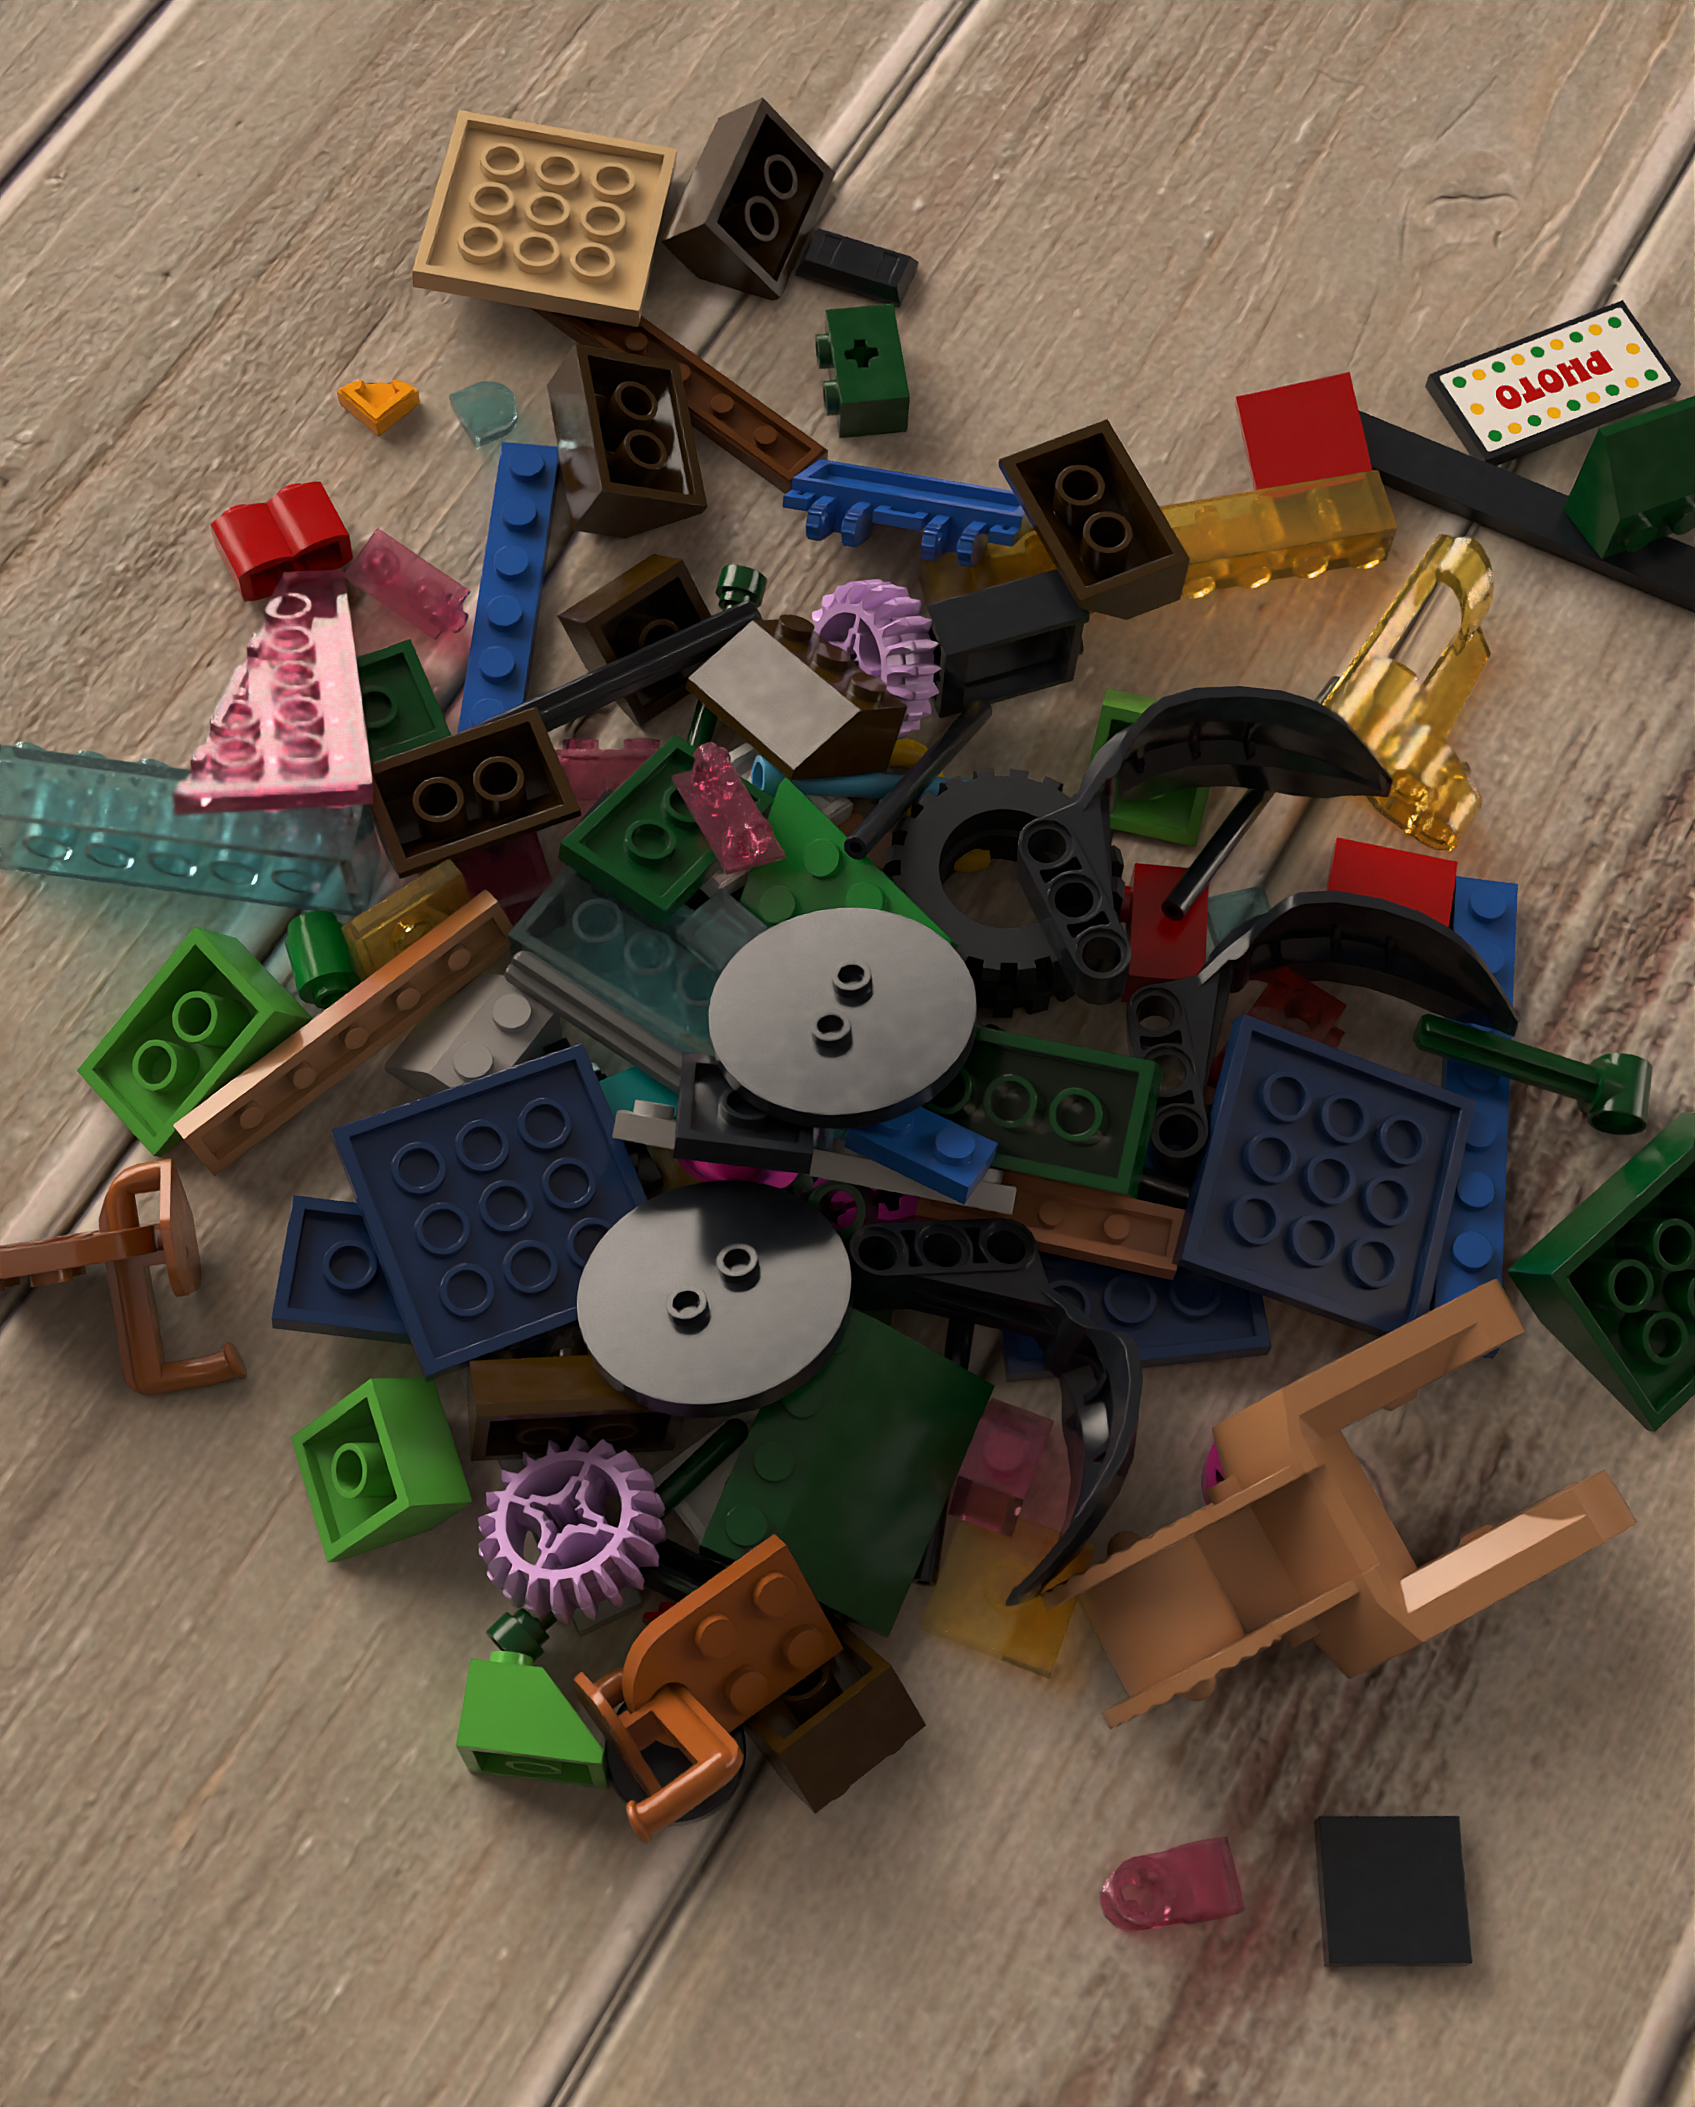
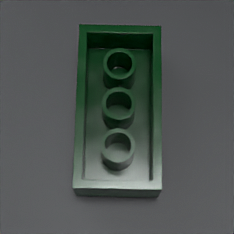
M977 1026L972 1050L958 1075L937 1096L921 1107L998 1143L994 1161L990 1166L991 1168L1137 1199L1164 1069L1155 1061Z

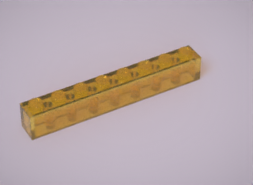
M1378 470L1160 506L1190 558L1181 595L1185 598H1197L1213 590L1236 586L1254 588L1267 581L1289 577L1307 579L1315 577L1324 571L1347 567L1355 569L1369 568L1387 560L1398 529ZM1031 528L1013 547L988 543L985 557L972 568L959 566V563H957V553L946 552L937 561L924 560L921 557L919 581L925 604L928 605L1057 568L1034 528Z

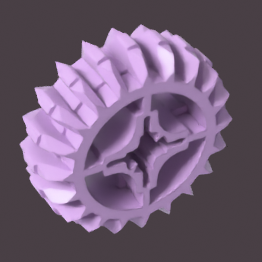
M880 579L848 582L846 585L837 586L833 594L823 596L822 609L812 612V620L815 626L814 631L830 644L847 651L853 663L867 674L884 681L887 685V690L908 707L897 740L904 739L910 732L920 730V719L931 714V706L928 699L939 693L938 688L933 682V676L935 672L942 668L934 663L933 651L940 643L930 639L928 632L931 628L932 620L920 616L922 609L921 600L910 599L906 587H897L891 584V582H882Z
M576 1435L569 1450L563 1452L558 1443L549 1439L546 1451L547 1456L537 1460L535 1456L523 1451L522 1461L525 1468L516 1474L502 1469L501 1480L506 1487L505 1491L486 1492V1504L492 1513L478 1518L479 1530L485 1538L478 1543L479 1554L485 1564L488 1565L487 1575L495 1588L504 1590L503 1595L512 1606L518 1609L525 1606L531 1616L538 1618L540 1621L552 1611L557 1620L566 1625L569 1624L576 1608H581L586 1618L596 1621L598 1603L608 1599L611 1605L622 1609L623 1598L619 1592L621 1589L628 1585L632 1588L644 1590L645 1580L638 1569L640 1567H659V1554L653 1545L666 1541V1529L660 1520L665 1515L664 1503L659 1494L655 1493L656 1484L650 1473L644 1471L643 1468L639 1469L635 1457L626 1450L616 1454L613 1446L604 1439L593 1449H590L586 1440H582ZM607 1494L621 1501L622 1511L618 1528L608 1525L604 1518L606 1510L603 1507V1503ZM528 1531L536 1533L540 1539L537 1546L540 1557L535 1566L524 1560V1542Z

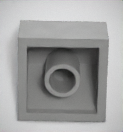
M481 973L424 1016L385 1063L384 1069L395 1078L427 1097L546 1056L543 1047L562 1039L559 1015L509 983L505 975Z

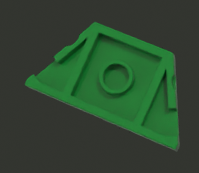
M785 778L779 784L737 907L761 933L783 921L815 911L835 908H868L899 914L915 920L939 934L956 950L958 945L868 856L861 860H856L845 852L844 842L848 837L794 783Z

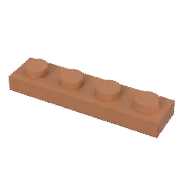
M1004 1171L1002 1183L1011 1184L1017 1188L1012 1215L919 1197L914 1222L988 1218L1013 1219L1024 1224L1032 1232L1037 1242V1249L1041 1252L1169 1280L1174 1279L1178 1265L1172 1264L1185 1213L1183 1209Z

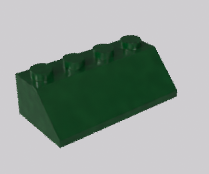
M1695 396L1598 428L1563 510L1601 559L1623 551H1637L1651 541L1673 533L1675 535H1682L1695 527Z

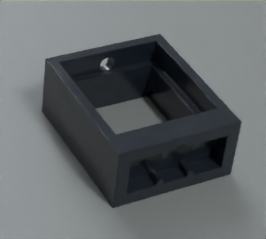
M1057 569L926 605L925 618L932 620V625L928 632L930 639L940 643L933 651L934 663L942 668L935 672L933 676V682L938 688L939 693L931 697L939 719L962 713L973 700L978 698L993 704L1074 680L1077 659L1079 655L1083 654L1084 650L1082 640L1083 627L1090 620V612L1078 607Z

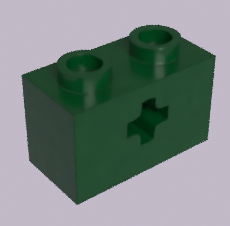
M894 303L825 310V334L815 335L816 359L818 369H828L830 380L823 381L824 409L826 416L836 415L839 438L907 432L910 395Z

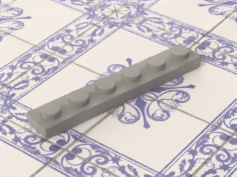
M635 1100L633 1112L627 1110L617 1111L612 1138L674 1149L676 1120L673 1119L675 1107ZM833 1138L831 1150L813 1147V1158L809 1176L963 1205L844 1147L845 1139ZM989 1167L964 1206L1012 1215L1017 1188L1014 1185L1002 1183L1004 1170Z

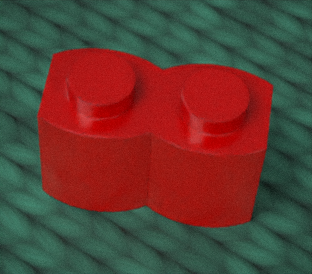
M321 482L290 484L282 488L266 503L233 506L210 524L216 549L244 602L268 598L286 590L298 580L320 577L343 567L353 560L349 533Z

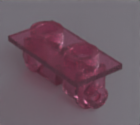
M379 528L374 531L343 575L347 580L434 640H437L442 632H447L448 630H451L453 633L460 632L468 621L469 615L463 610V602L471 591Z
M653 738L624 739L623 749H599V740L564 739L562 740V749H555L576 800L597 801L606 790V778H617L618 788L660 748V740Z
M713 742L699 746L694 752L695 762L693 769L673 775L672 781L725 873L728 875L784 859L785 853L772 833L773 827L767 819L763 818L730 762L731 757L728 751L723 747H717Z

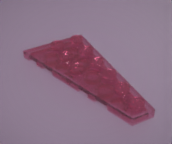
M344 570L283 572L264 610L265 622L259 634H252L247 644V658L243 666L237 665L210 719V733L203 746L197 745L190 759L191 771L186 781H179L173 793L175 815L258 810L279 812L294 808H346L351 805L373 804V782Z

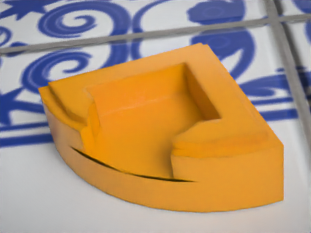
M364 379L357 380L337 390L339 403L378 437L421 403L417 389L403 381L394 379L391 380L392 383L376 382L367 384L364 383Z

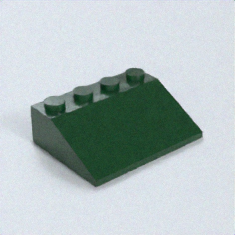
M1681 1113L1507 1270V1273L1539 1321L1646 1430L1654 1432L1695 1395V1113Z
M853 1309L846 1333L837 1350L825 1366L799 1389L776 1402L760 1408L701 1539L699 1554L728 1567L775 1534L787 1545L823 1610L888 1638L995 1385L881 1321Z

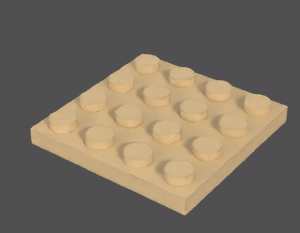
M459 110L413 266V287L638 327L675 173L677 149Z

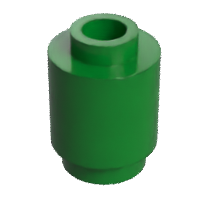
M327 910L306 912L295 917L288 924L287 930L289 935L285 939V947L297 991L302 1001L315 1004L318 1008L327 1009L361 983L347 928L343 923L338 922L337 916L333 912Z

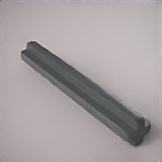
M519 951L512 958L505 971V978L509 983L678 1095L683 1052L532 952Z

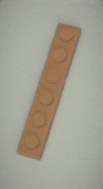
M486 889L173 1124V1126L213 1176H216L523 941L499 902Z

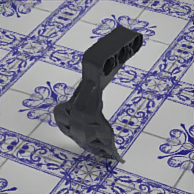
M1245 686L1201 687L1161 697L1151 704L1133 725L1118 732L1098 750L1083 777L1075 803L1042 818L1034 819L1025 825L1020 832L1018 840L1016 868L1018 881L1072 990L1080 999L1089 1004H1109L1120 998L1127 987L1132 954L1130 942L1115 914L1112 894L1110 814L1114 812L1119 801L1141 802L1185 788L1225 786L1326 799L1340 796L1368 795L1389 797L1394 778L1342 716L1311 699L1282 690ZM1040 852H1051L1059 856L1060 859L1052 863H1041L1032 856ZM1072 904L1084 908L1088 913L1074 918L1062 914L1058 909ZM1100 958L1110 961L1116 968L1101 973L1091 970L1085 963L1092 959Z
M1336 890L1296 893L1276 904L1267 913L1256 915L1233 928L1211 952L1196 976L1159 984H1149L1139 988L1131 995L1126 1010L1127 1044L1130 1057L1155 1061L1164 1069L1163 1074H1172L1183 1082L1178 1088L1172 1090L1160 1089L1147 1148L1149 1159L1155 1170L1184 1180L1194 1177L1198 1158L1208 1140V1122L1203 1100L1229 994L1239 992L1249 981L1258 980L1273 985L1293 982L1330 981L1369 988L1407 1001L1429 1012L1457 1022L1480 1025L1498 1030L1512 1037L1515 1036L1518 1030L1520 1018L1477 951L1460 935L1420 911L1377 897ZM1150 1016H1160L1167 1019L1171 1024L1165 1029L1151 1031L1144 1028L1140 1022ZM1183 1133L1190 1136L1195 1141V1144L1189 1149L1174 1151L1167 1148L1162 1143V1140L1168 1135Z
M988 1218L864 1225L854 1232L846 1249L853 1279L854 1308L865 1311L911 1309L1033 1337L1044 1352L1042 1359L1045 1367L1059 1379L1062 1393V1432L1067 1446L1071 1482L1066 1516L1057 1543L1039 1565L1018 1586L1013 1588L1006 1599L1005 1606H1016L1038 1597L1047 1584L1057 1577L1081 1553L1121 1491L1134 1459L1143 1376L1138 1346L1133 1338L1125 1332L1100 1328L1084 1312L1049 1287L1038 1253L1037 1242L1032 1232L1024 1224L1013 1219ZM866 1265H870V1266L876 1268L877 1270L872 1269V1268H870V1267H868V1266H866Z

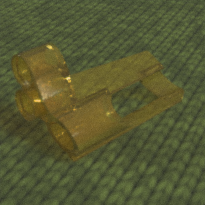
M1438 534L1323 703L1324 706L1342 716L1394 778L1389 797L1369 795L1365 797L1381 815L1422 844L1439 851H1451L1457 847L1483 804L1481 793L1470 777L1472 772L1467 762H1461L1453 747L1446 741V738L1491 656V651L1480 624L1486 617L1491 605L1494 586L1491 562L1483 546L1474 538H1454L1445 534ZM1440 582L1448 585L1454 591L1459 601L1461 626L1422 682L1417 674L1404 664L1386 657L1435 584Z

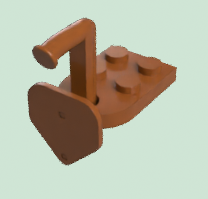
M172 1158L139 1163L120 1172L113 1179L104 1198L99 1216L100 1230L0 1245V1292L4 1291L5 1287L19 1285V1276L29 1275L31 1287L44 1286L73 1280V1276L86 1274L85 1266L105 1262L123 1375L127 1385L134 1392L141 1395H157L211 1386L235 1377L239 1379L247 1377V1369L240 1353L229 1342L224 1344L222 1351L211 1355L165 1363L149 1266L166 1264L171 1288L176 1297L188 1296L201 1286V1263L194 1218ZM160 1191V1223L140 1224L135 1195Z
M775 1534L653 1620L633 1643L624 1667L617 1668L594 1684L583 1672L573 1678L575 1690L581 1704L632 1777L649 1796V1798L640 1803L631 1800L626 1804V1811L632 1828L643 1844L651 1842L653 1834L681 1818L733 1779L743 1763L744 1756L737 1742L728 1733L844 1649L790 1550ZM625 1700L629 1711L626 1710L617 1716L613 1708ZM655 1740L665 1745L679 1748L694 1765L664 1788H661L640 1753L641 1750Z

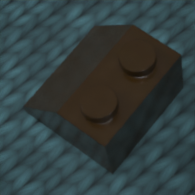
M652 554L558 615L582 663L589 672L711 617L683 559ZM709 658L615 702L635 725L642 726L690 694L685 689L688 677Z
M824 1611V1614L844 1649L742 1723L746 1734L782 1781L815 1814L831 1801L844 1795L851 1785L886 1757L899 1751L906 1741L926 1726L892 1665L828 1611Z

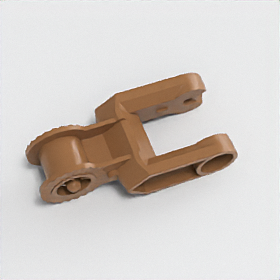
M1498 1279L1489 1281L1283 1387L1212 1427L1224 1481L1205 1491L1211 1504L1192 1512L1184 1518L1178 1519L1164 1528H1160L1144 1538L1131 1531H1122L1115 1534L1108 1543L1107 1558L1039 1594L1047 1612L1077 1597L1123 1684L1128 1697L1101 1712L1110 1730L1131 1721L1140 1714H1146L1161 1704H1166L1169 1700L1179 1695L1190 1701L1199 1702L1207 1699L1212 1695L1216 1687V1675L1235 1667L1247 1658L1255 1656L1257 1652L1270 1647L1271 1644L1280 1641L1281 1638L1286 1640L1290 1649L1311 1639L1348 1679H1351L1426 1642L1635 1525L1637 1522L1620 1490L1604 1469L1579 1483L1576 1481L1554 1492L1495 1526L1485 1524L1461 1537L1460 1544L1418 1568L1415 1565L1341 1430L1381 1409L1392 1411L1417 1397L1419 1389L1464 1367L1524 1333L1525 1330L1517 1312Z

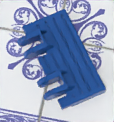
M819 459L793 477L792 490L783 495L782 507L808 511L805 526L806 537L809 540L822 541V539L824 540L833 532L841 533V543H843V546L856 548L871 537L874 523L918 531L925 528L921 543L922 559L937 561L946 552L957 553L958 565L970 568L985 557L988 543L1013 547L1033 527L1013 491L825 459Z

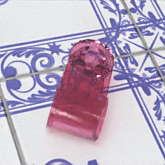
M1228 1837L1204 1839L1179 1845L1167 1851L1130 1858L1124 1861L1104 1880L1100 1890V1906L1105 1917L1114 1927L1126 1932H1139L1178 1923L1195 1924L1236 1915L1246 1910ZM1132 1879H1134L1138 1889L1149 1888L1152 1899L1145 1903L1141 1910L1137 1900H1125L1122 1894V1890L1132 1882Z

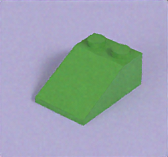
M195 926L82 1063L77 1072L153 1156L162 1157L184 1140L173 1124L305 1026L313 1018L237 938Z

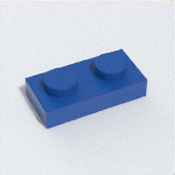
M919 1107L887 1122L847 1129L844 1147L965 1205L993 1163L998 1143L923 1107Z

